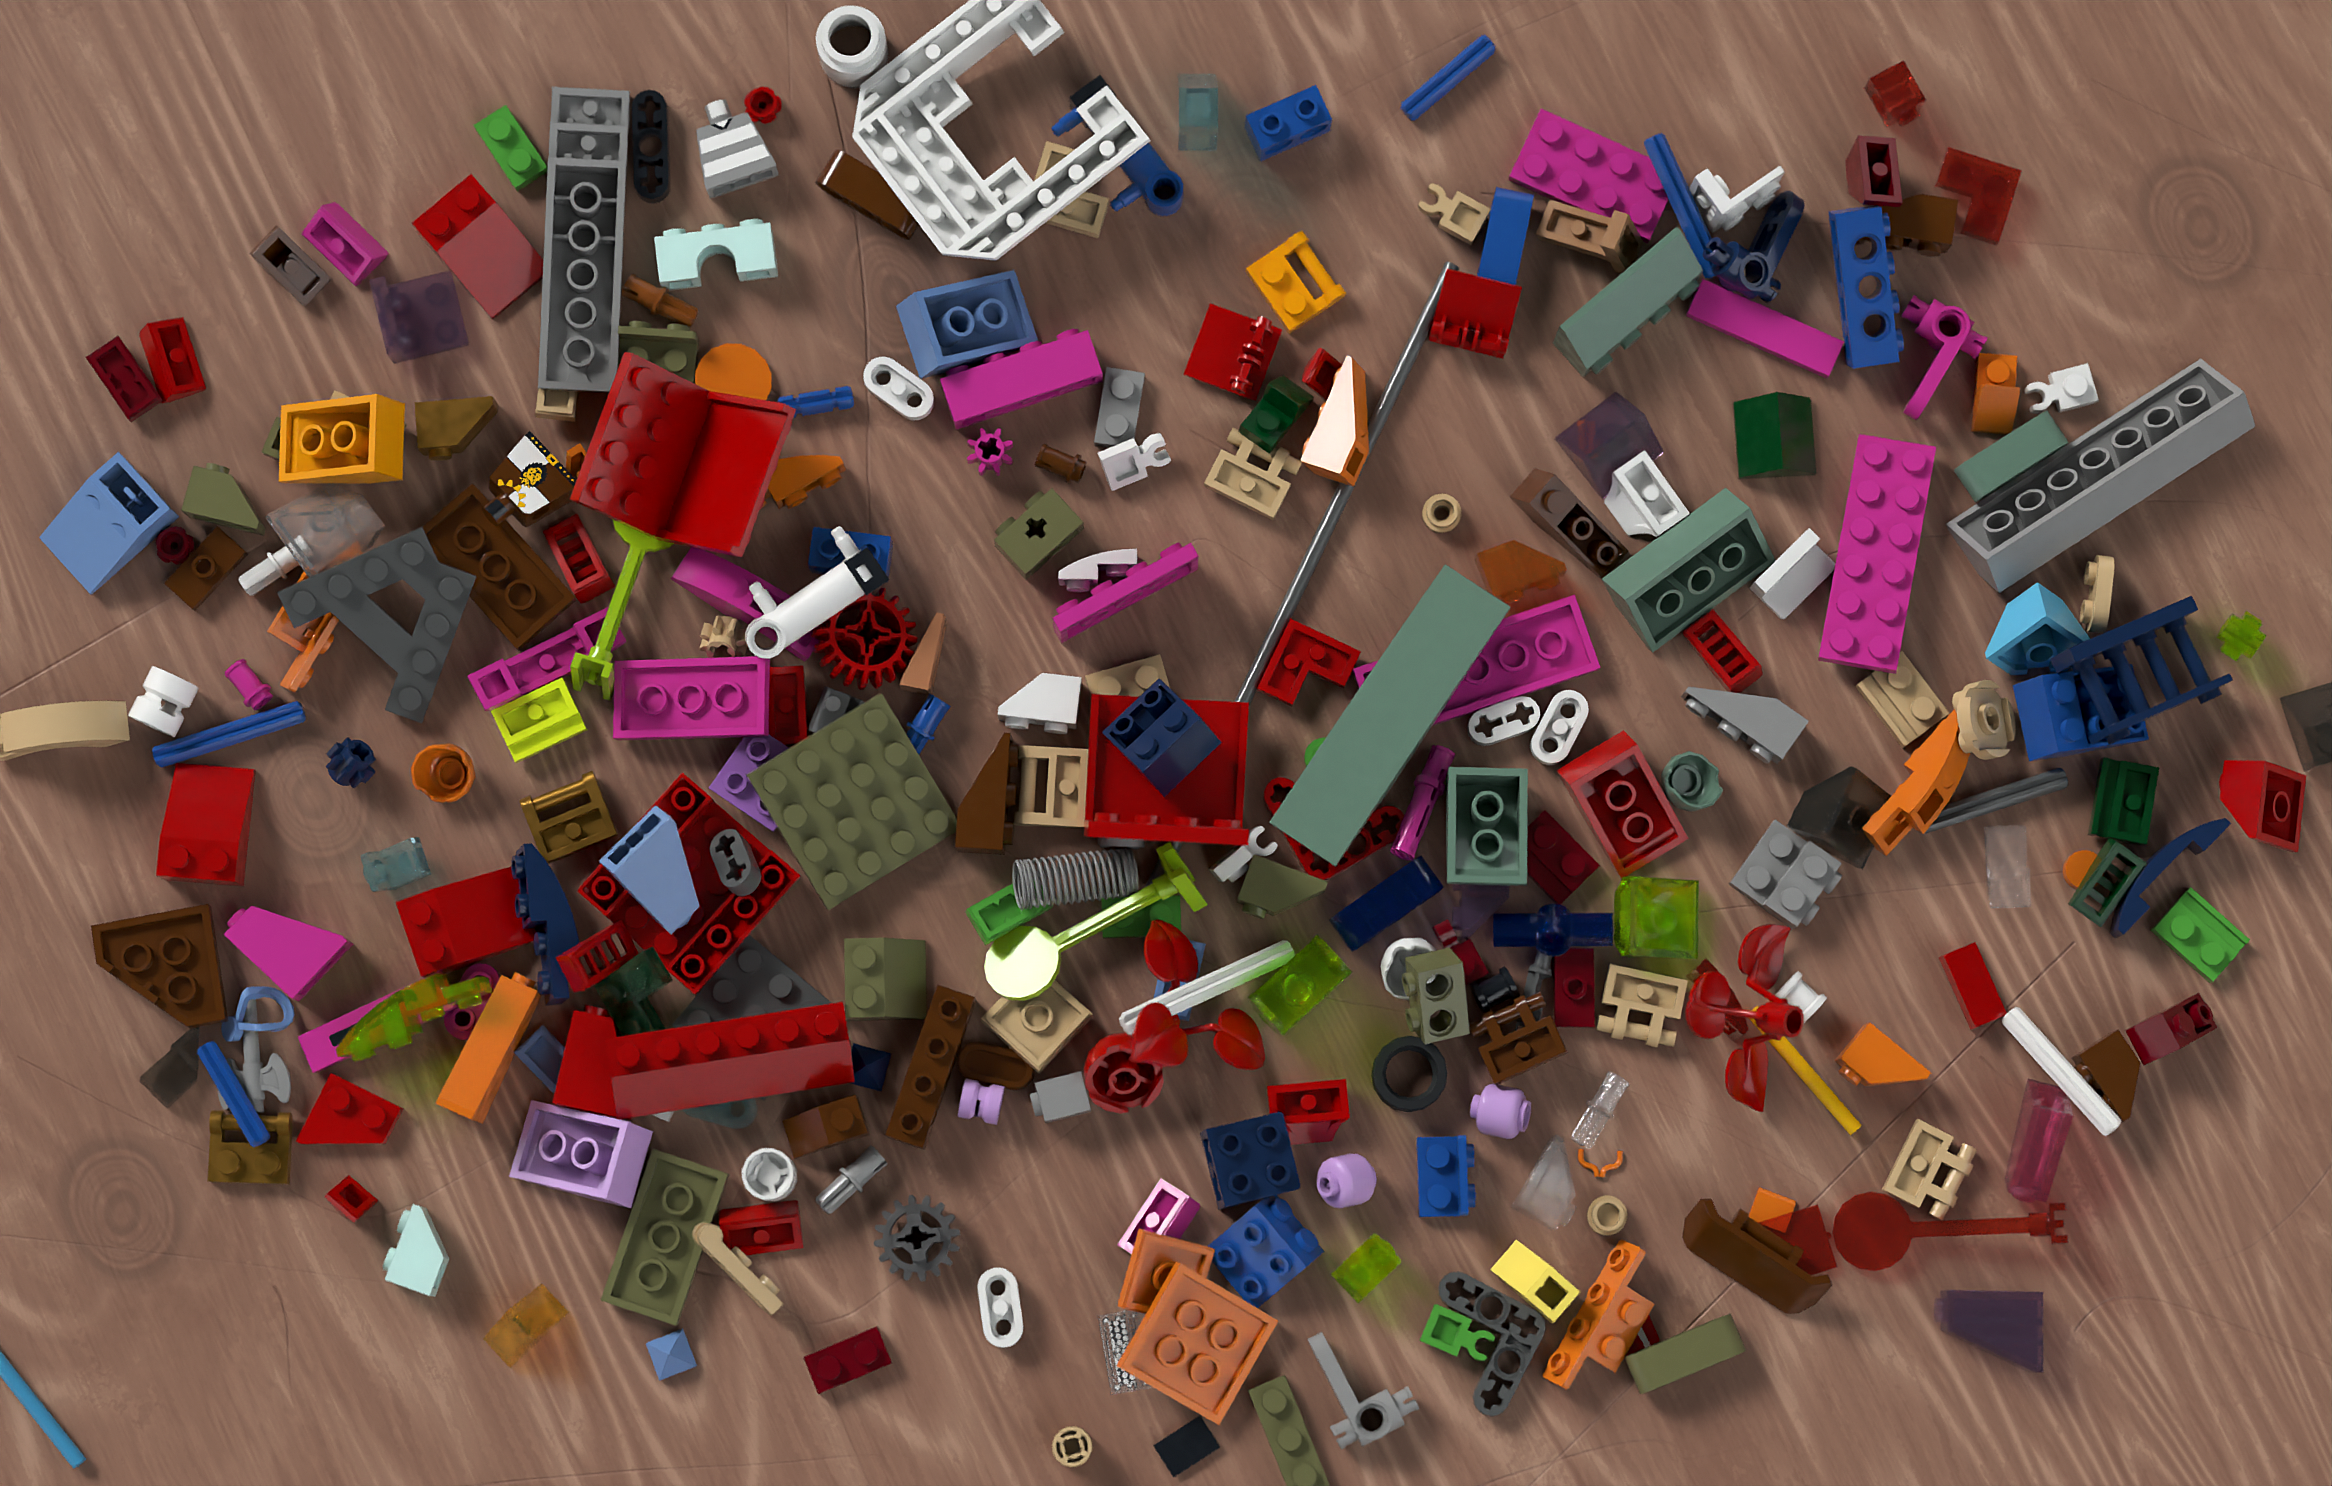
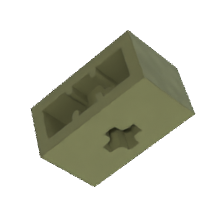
M1053 488L1046 494L1042 491L1036 493L1024 505L1027 509L1026 512L1017 520L1013 517L1008 518L995 531L998 535L994 539L995 547L1025 580L1029 579L1084 530V522ZM1033 525L1039 528L1044 525V537L1040 539L1039 536L1034 535L1029 538V526Z

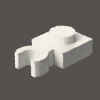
M2088 363L2050 373L2048 375L2050 385L2043 382H2033L2024 389L2025 394L2038 392L2042 396V403L2031 406L2030 412L2033 414L2045 411L2054 402H2056L2058 412L2060 413L2094 404L2099 400Z
M1161 433L1150 435L1140 446L1132 438L1098 452L1107 482L1112 491L1148 477L1145 467L1150 465L1161 467L1171 461L1166 449L1154 453L1157 448L1166 445Z

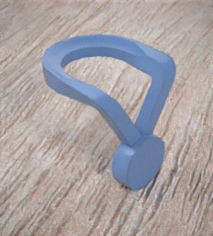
M266 986L247 987L240 996L235 1016H228V1022H222V1035L226 1041L234 1042L242 1038L243 1030L282 1031L293 1022L295 1015L294 1007L290 999L276 988ZM268 997L275 1000L283 1009L284 1018L282 1022L264 1024L243 1022L249 1000Z

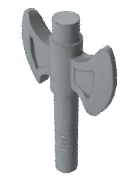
M256 999L249 1000L243 1022L258 1024ZM243 1030L245 1063L243 1064V1071L237 1068L233 1059L228 1058L227 1062L256 1112L263 1113L265 1091L273 1093L282 1103L289 1101L291 1093L290 1074L283 1059L277 1053L270 1055L267 1066L263 1068V1063L260 1061L258 1031ZM218 1090V1097L222 1108L224 1110H229V1107L227 1106L225 1100L223 1099L221 1093Z

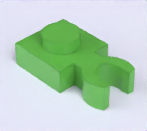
M1434 1304L1419 1341L1454 1356L1458 1355L1462 1346L1467 1348L1468 1354L1473 1359L1486 1361L1487 1356L1477 1352L1475 1343L1479 1338L1494 1341L1495 1336L1485 1330L1469 1331L1468 1328L1472 1319Z

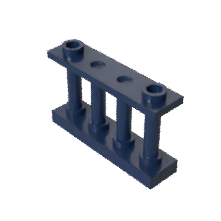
M2192 596L2070 647L2050 659L2057 673L2072 667L2074 673H2079L2105 726L2104 729L2088 737L2091 744L2105 738L2109 745L2131 735L2128 728L2198 698L2200 704L2208 702L2222 695L2219 687L2233 681L2230 673L2211 681L2185 628V625L2188 624L2185 617L2199 610ZM2164 628L2166 634H2171L2197 688L2183 694L2180 693L2154 640L2157 638L2156 630ZM2131 641L2134 642L2136 647L2140 646L2166 699L2165 702L2151 708L2124 654L2127 650L2124 644ZM2102 654L2105 660H2110L2136 713L2135 715L2122 721L2119 720L2093 667L2096 664L2094 657Z

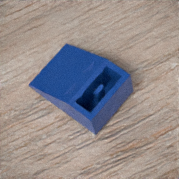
M2130 664L2131 669H2132V671H2133V673H2134L2133 665ZM2113 666L2096 668L2095 671L2119 720L2122 721L2135 715L2136 713ZM2071 671L2041 675L2013 685L2029 761L2059 758L2149 740L2146 723L2143 721L2128 728L2131 735L2109 745L2105 738L2091 744L2088 737L2104 729L2105 726L2078 672L2074 673Z

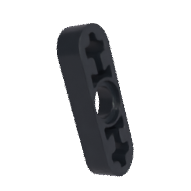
M645 90L640 92L632 103L634 187L638 196L643 201L655 204L663 201L670 192L669 110L665 98L659 92ZM647 101H654L655 106L661 108L654 111L653 114L655 128H648L647 116L644 111H640L641 108L647 107ZM655 137L662 142L661 151L651 157L644 155L640 150L641 143L646 138ZM647 166H655L657 181L662 183V185L656 186L654 193H649L647 187L642 186V183L649 181Z

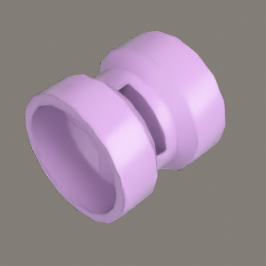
M966 1078L959 1104L958 1117L966 1119L974 1116L980 1117L985 1123L997 1125L1005 1086L995 1084L989 1087L981 1086L978 1081Z

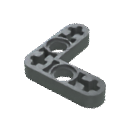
M1451 1272L1445 1275L1439 1282L1438 1295L1441 1301L1452 1309L1502 1334L1472 1396L1473 1404L1481 1414L1496 1416L1504 1412L1508 1407L1544 1336L1546 1329L1545 1321L1536 1310L1461 1272ZM1457 1279H1461L1464 1281L1462 1288L1471 1294H1474L1475 1286L1483 1290L1475 1299L1472 1312L1465 1308L1470 1302L1469 1300L1460 1296L1455 1301L1448 1298L1450 1291L1445 1288L1447 1282L1455 1283ZM1490 1296L1498 1298L1503 1305L1502 1314L1495 1320L1486 1319L1480 1311L1481 1302ZM1511 1305L1518 1308L1513 1316L1521 1320H1526L1528 1316L1534 1318L1533 1325L1538 1328L1535 1335L1529 1333L1525 1338L1519 1335L1521 1328L1509 1322L1508 1330L1501 1327V1324L1509 1316ZM1504 1351H1513L1520 1358V1367L1513 1374L1503 1373L1498 1367V1358ZM1493 1371L1499 1378L1512 1381L1509 1389L1501 1384L1497 1392V1396L1502 1399L1499 1406L1492 1405L1489 1409L1483 1407L1485 1400L1480 1397V1394L1483 1390L1490 1391L1496 1381L1488 1379L1490 1372Z

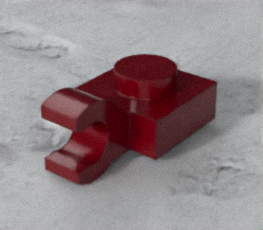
M1448 919L1432 927L1442 948L1450 947L1463 962L1465 986L1489 973L1472 940L1468 939L1459 943Z

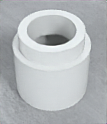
M843 6L828 13L819 24L816 33V46L820 63L826 75L837 84L846 87H861L862 83L887 64L888 47L885 31L880 20L871 11L859 6ZM859 26L870 31L871 40L864 51L857 55L847 56L833 49L830 44L831 36L842 28Z

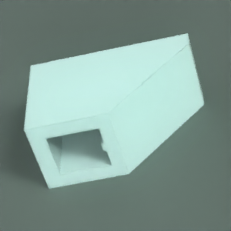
M413 1204L411 1210H404L400 1218L397 1232L401 1233L397 1248L391 1247L383 1264V1270L387 1271L385 1280L428 1296H436L449 1262V1257L427 1208Z

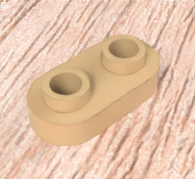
M2096 555L2094 562H2087L2084 584L2090 585L2088 600H2083L2080 610V623H2086L2087 632L2103 634L2106 630L2114 578V557Z

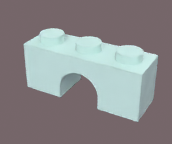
M761 219L744 220L740 222V226L725 228L723 224H709L701 228L702 231L686 233L685 229H670L664 231L663 236L654 237L659 282L662 289L666 287L669 290L702 286L701 266L708 257L715 254L728 255L736 262V270L740 281L778 277L772 227L770 223H763Z

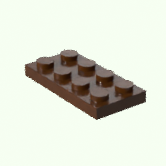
M472 483L423 526V529L439 562L476 575L469 597L511 644L520 651L577 601V598L507 520L495 526L486 518L482 508L489 503V500Z

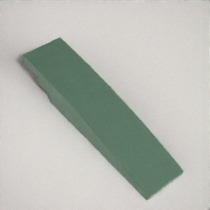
M1445 564L1350 701L1269 823L1336 867L1379 803L1382 802L1511 607Z

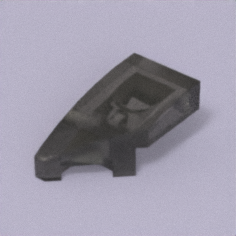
M199 1027L190 1028L170 1046V1051L140 1076V1082L167 1109L197 1082Z

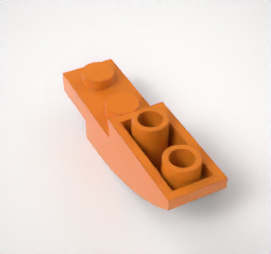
M804 455L778 459V465L767 488L762 508L767 504L765 500L772 497L779 509L784 506L791 509L808 499L807 493L819 486L822 489L833 486L842 479L841 473L846 471L841 457Z
M1955 709L1946 719L1939 723L1936 730L1904 763L1910 776L1904 783L1898 786L1895 793L1870 817L1869 821L1862 828L1875 849L1885 856L1892 851L1912 828L1924 834L1947 805L1961 780L1970 753H1965L1959 745L1958 736L1960 730Z

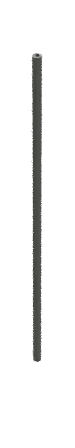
M1445 262L1368 422L1369 453L1357 481L1432 327L1446 269L1456 271L1460 269L1453 263ZM1339 482L1234 702H1249L1250 706L1266 668L1290 618H1292L1354 487ZM1176 841L1166 842V844L1170 842L1178 853L1184 843ZM1160 858L1146 886L1152 884L1153 879L1165 873Z

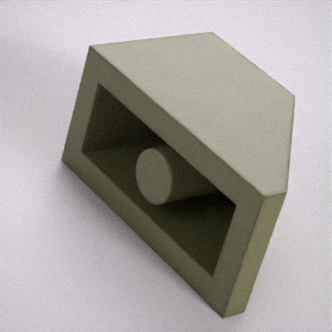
M207 463L206 468L193 466L181 509L184 514L189 518L264 536L266 528L240 483L229 474V468L213 463Z
M1254 855L1237 903L1244 905L1242 908L1244 913L1264 919L1266 914L1275 916L1323 894L1328 882Z

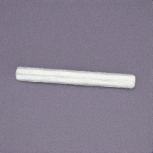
M1282 940L1123 1012L1119 1018L1120 1024L1126 1034H1133L1140 1011L1149 1003L1158 1002L1164 1004L1173 1016L1292 962L1295 952L1288 941Z

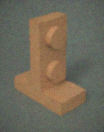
M1549 200L1536 232L1539 240L1607 260L1611 263L1615 272L1623 273L1636 261L1643 244V239L1629 214L1614 210L1610 218L1553 200Z

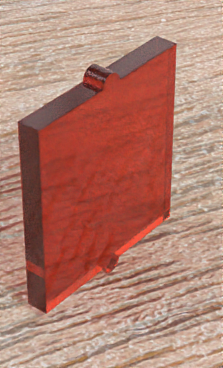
M1818 1204L1758 1222L1794 1246L1796 1244L1804 1250L1796 1266L1808 1274L1814 1275L1837 1268L1829 1242L1832 1235L1830 1232H1826Z

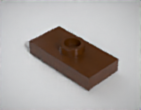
M217 526L164 584L191 609L196 611L242 562L248 553Z

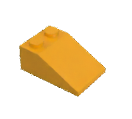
M379 394L281 405L279 482L371 484L403 480L405 403Z

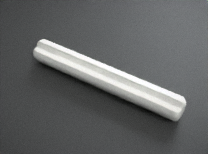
M2019 1007L2011 1009L2003 1017L2002 1024L2103 1135L2107 1136L2115 1131L2121 1124V1119Z

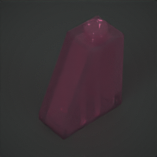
M2028 1079L2005 1174L2007 1192L2023 1202L2033 1203L2035 1200L2047 1202L2073 1119L2070 1100L2059 1086Z

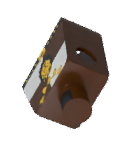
M529 431L490 476L489 490L495 498L485 505L482 511L486 518L495 526L500 525L510 515H513L522 526L529 527L572 502L570 497L576 479Z

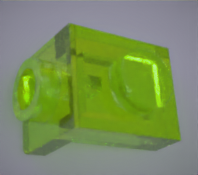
M1374 1233L1331 1275L1359 1303L1402 1261L1396 1255L1392 1245Z

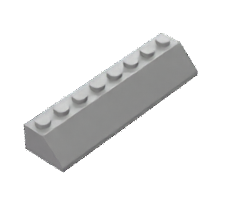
M2199 359L1946 523L1947 529L1978 575L2000 593L2254 428L2255 423L2245 392L2205 361Z

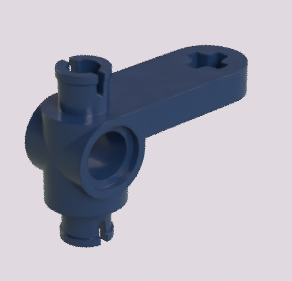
M1790 190L1779 194L1771 203L1749 250L1735 241L1725 244L1719 237H1715L1707 243L1705 247L1713 252L1710 253L1707 250H1703V258L1712 263V272L1718 277L1725 289L1731 292H1740L1749 299L1759 296L1766 303L1772 301L1778 295V292L1771 289V287L1773 286L1775 289L1780 290L1781 282L1772 276L1804 212L1805 202L1803 199Z

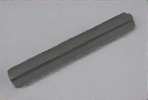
M2057 768L1949 803L1944 807L1925 834L2065 789L2068 786L2066 773L2063 768Z

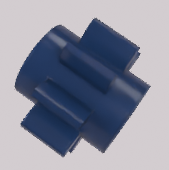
M347 737L341 744L336 742L326 753L332 759L326 765L329 775L336 783L342 786L351 785L352 788H356L360 782L366 783L376 772L370 766L376 760L370 746L361 740L351 741Z

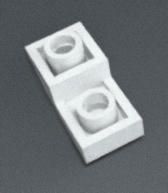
M1137 549L1107 551L1080 559L1059 571V585H1067V591L1086 592L1090 591V586H1098V570H1106V576L1125 577V572L1137 565Z

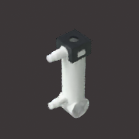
M838 526L831 531V534L845 559L842 560V563L777 606L769 592L763 588L760 582L756 581L750 585L749 590L753 594V599L764 613L763 616L754 619L746 629L745 641L750 651L761 658L777 656L784 648L863 595H868L889 581V578L868 547L864 545L858 549L849 534L841 526ZM763 627H770L776 632V641L768 648L759 647L755 643V634Z

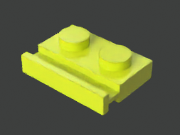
M563 678L555 680L491 711L516 764L588 730Z

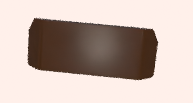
M1711 1198L1700 1199L1685 1218L1682 1238L1688 1250L1784 1313L1797 1314L1817 1304L1832 1286L1828 1275L1811 1276L1796 1266L1804 1252L1802 1248L1796 1244L1794 1246L1757 1223L1748 1217V1213L1741 1208L1736 1212L1731 1222H1728L1718 1215Z

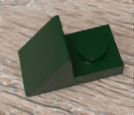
M1282 375L1268 383L1263 398L1242 422L1238 432L1270 454L1311 404L1314 396Z

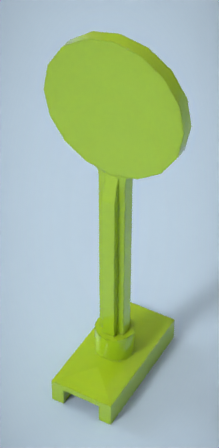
M613 519L616 533L624 543L630 546L595 647H591L588 656L575 652L570 666L573 690L581 692L584 681L592 685L602 686L603 699L611 701L614 693L615 682L614 666L611 663L613 657L611 650L646 552L667 549L674 544L654 539Z
M1168 842L1156 849L1165 873L1153 879L1152 884L1055 936H1050L1048 932L1036 926H1020L996 939L987 952L984 964L988 983L998 995L1008 1000L1025 1001L1037 997L1052 985L1059 974L1060 955L1063 951L1159 899L1164 901L1180 893L1193 912L1200 910L1208 904L1193 883L1196 881L1193 873L1173 845Z

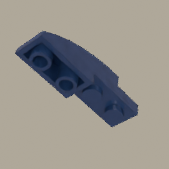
M526 843L516 851V856H512L511 860L513 879H518L520 893L515 896V913L517 918H522L523 929L538 928L539 932L534 934L536 956H541L542 971H539L537 976L539 994L545 996V1006L561 1005L569 998L568 981L555 957L579 944L578 933L566 895L556 875L534 845Z

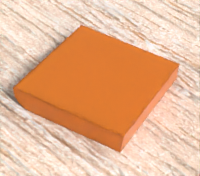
M1759 1187L1748 1217L1761 1225L1785 1233L1796 1201Z

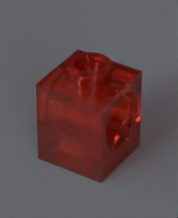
M1904 60L1872 76L1864 87L1886 128L1897 122L1901 127L1914 121L1920 116L1918 111L1926 101Z

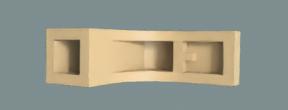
M126 701L58 703L23 708L0 714V761L42 750L67 747H108L130 740Z

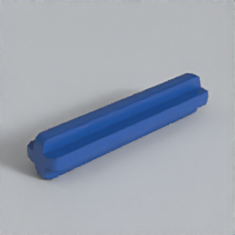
M1481 35L1401 104L1402 112L1411 121H1415L1493 55L1496 49L1494 43L1486 35Z
M214 1041L202 1045L198 1048L197 1054L252 1147L265 1143L270 1139V1134L219 1046Z

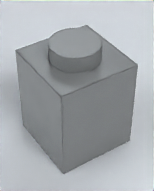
M1081 1071L1035 1083L1037 1092L1030 1094L1035 1117L1043 1115L1045 1124L1091 1112Z

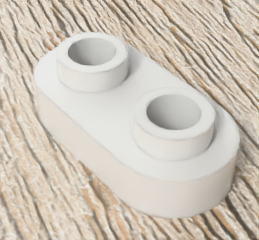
M877 357L866 365L863 379L867 390L872 395L909 420H921L930 414L934 406V397L928 384L888 357ZM881 373H887L890 375L891 380L888 384L881 385L876 381L877 376ZM916 395L922 399L920 406L910 407L907 404L911 396Z
M1564 690L1556 694L1551 700L1530 743L1532 755L1540 763L1555 765L1563 761L1568 755L1588 716V703L1583 695L1573 690ZM1562 706H1572L1575 711L1572 718L1562 716ZM1547 739L1554 740L1557 744L1556 751L1551 753L1545 751L1543 741Z
M1004 1268L989 1269L983 1273L978 1282V1296L984 1335L994 1346L1010 1347L1017 1343L1023 1334L1018 1284L1010 1271ZM996 1280L1003 1281L1006 1286L1005 1292L1000 1296L992 1294L990 1290L991 1284ZM1000 1320L1010 1322L1011 1331L1009 1334L1000 1335L997 1333L996 1324Z

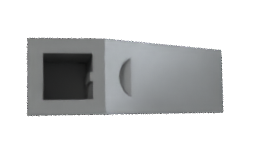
M1688 687L1681 696L1687 701L1685 706L1688 710L1700 718L1704 719L1707 715L1719 723L1717 729L1722 734L1734 741H1737L1738 738L1742 739L1752 746L1749 751L1756 758L1767 764L1771 760L1778 764L1809 722L1777 698Z

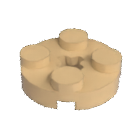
M1991 680L1967 684L1962 691L1955 692L1952 699L1953 707L1957 712L1960 730L1958 742L1961 749L1965 753L1973 752L1978 758L1983 760L2005 756L2010 750L2005 749L2007 742L2014 741L2016 734L2015 717L2011 703L2007 697L2000 698L1999 694L1994 690L2000 687Z

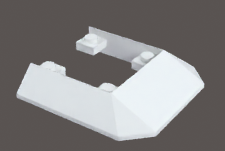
M969 0L861 84L852 137L942 255L998 260L1151 141L1106 85L1076 109L1094 132V135L1035 181L1030 178L1015 157L985 180L980 177L943 129L946 124L973 104L955 79L1014 33L1018 35L1033 56L1064 34L1061 26L1040 0Z

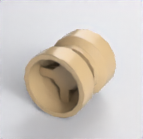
M1076 1426L1066 1427L1060 1430L1054 1437L1052 1443L1053 1454L1062 1465L1068 1467L1079 1466L1090 1457L1092 1440L1089 1434L1082 1428Z

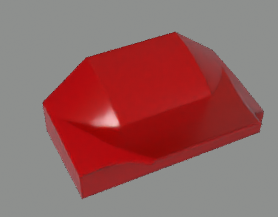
M1346 1079L1267 1086L1269 1114L1283 1113L1291 1145L1331 1142L1340 1125L1350 1119Z

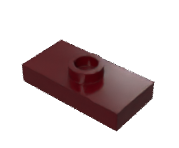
M116 336L86 357L130 422H133L163 402V399L119 336Z
M1554 948V1022L1556 1027L1594 1028V948Z

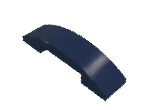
M2223 818L2202 824L2181 834L2156 851L2146 861L2147 865L2118 903L2112 919L2110 934L2115 939L2124 935L2150 908L2140 897V894L2186 847L2195 855L2204 852L2231 822Z

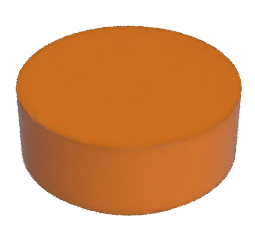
M2081 850L2071 854L2065 860L2063 876L2069 886L2077 890L2097 857L2096 853Z

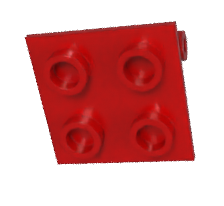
M1447 268L1428 341L1503 359L1507 351L1522 287Z
M1210 303L1183 375L1256 401L1283 329L1272 326V321L1265 317L1258 316L1257 320Z

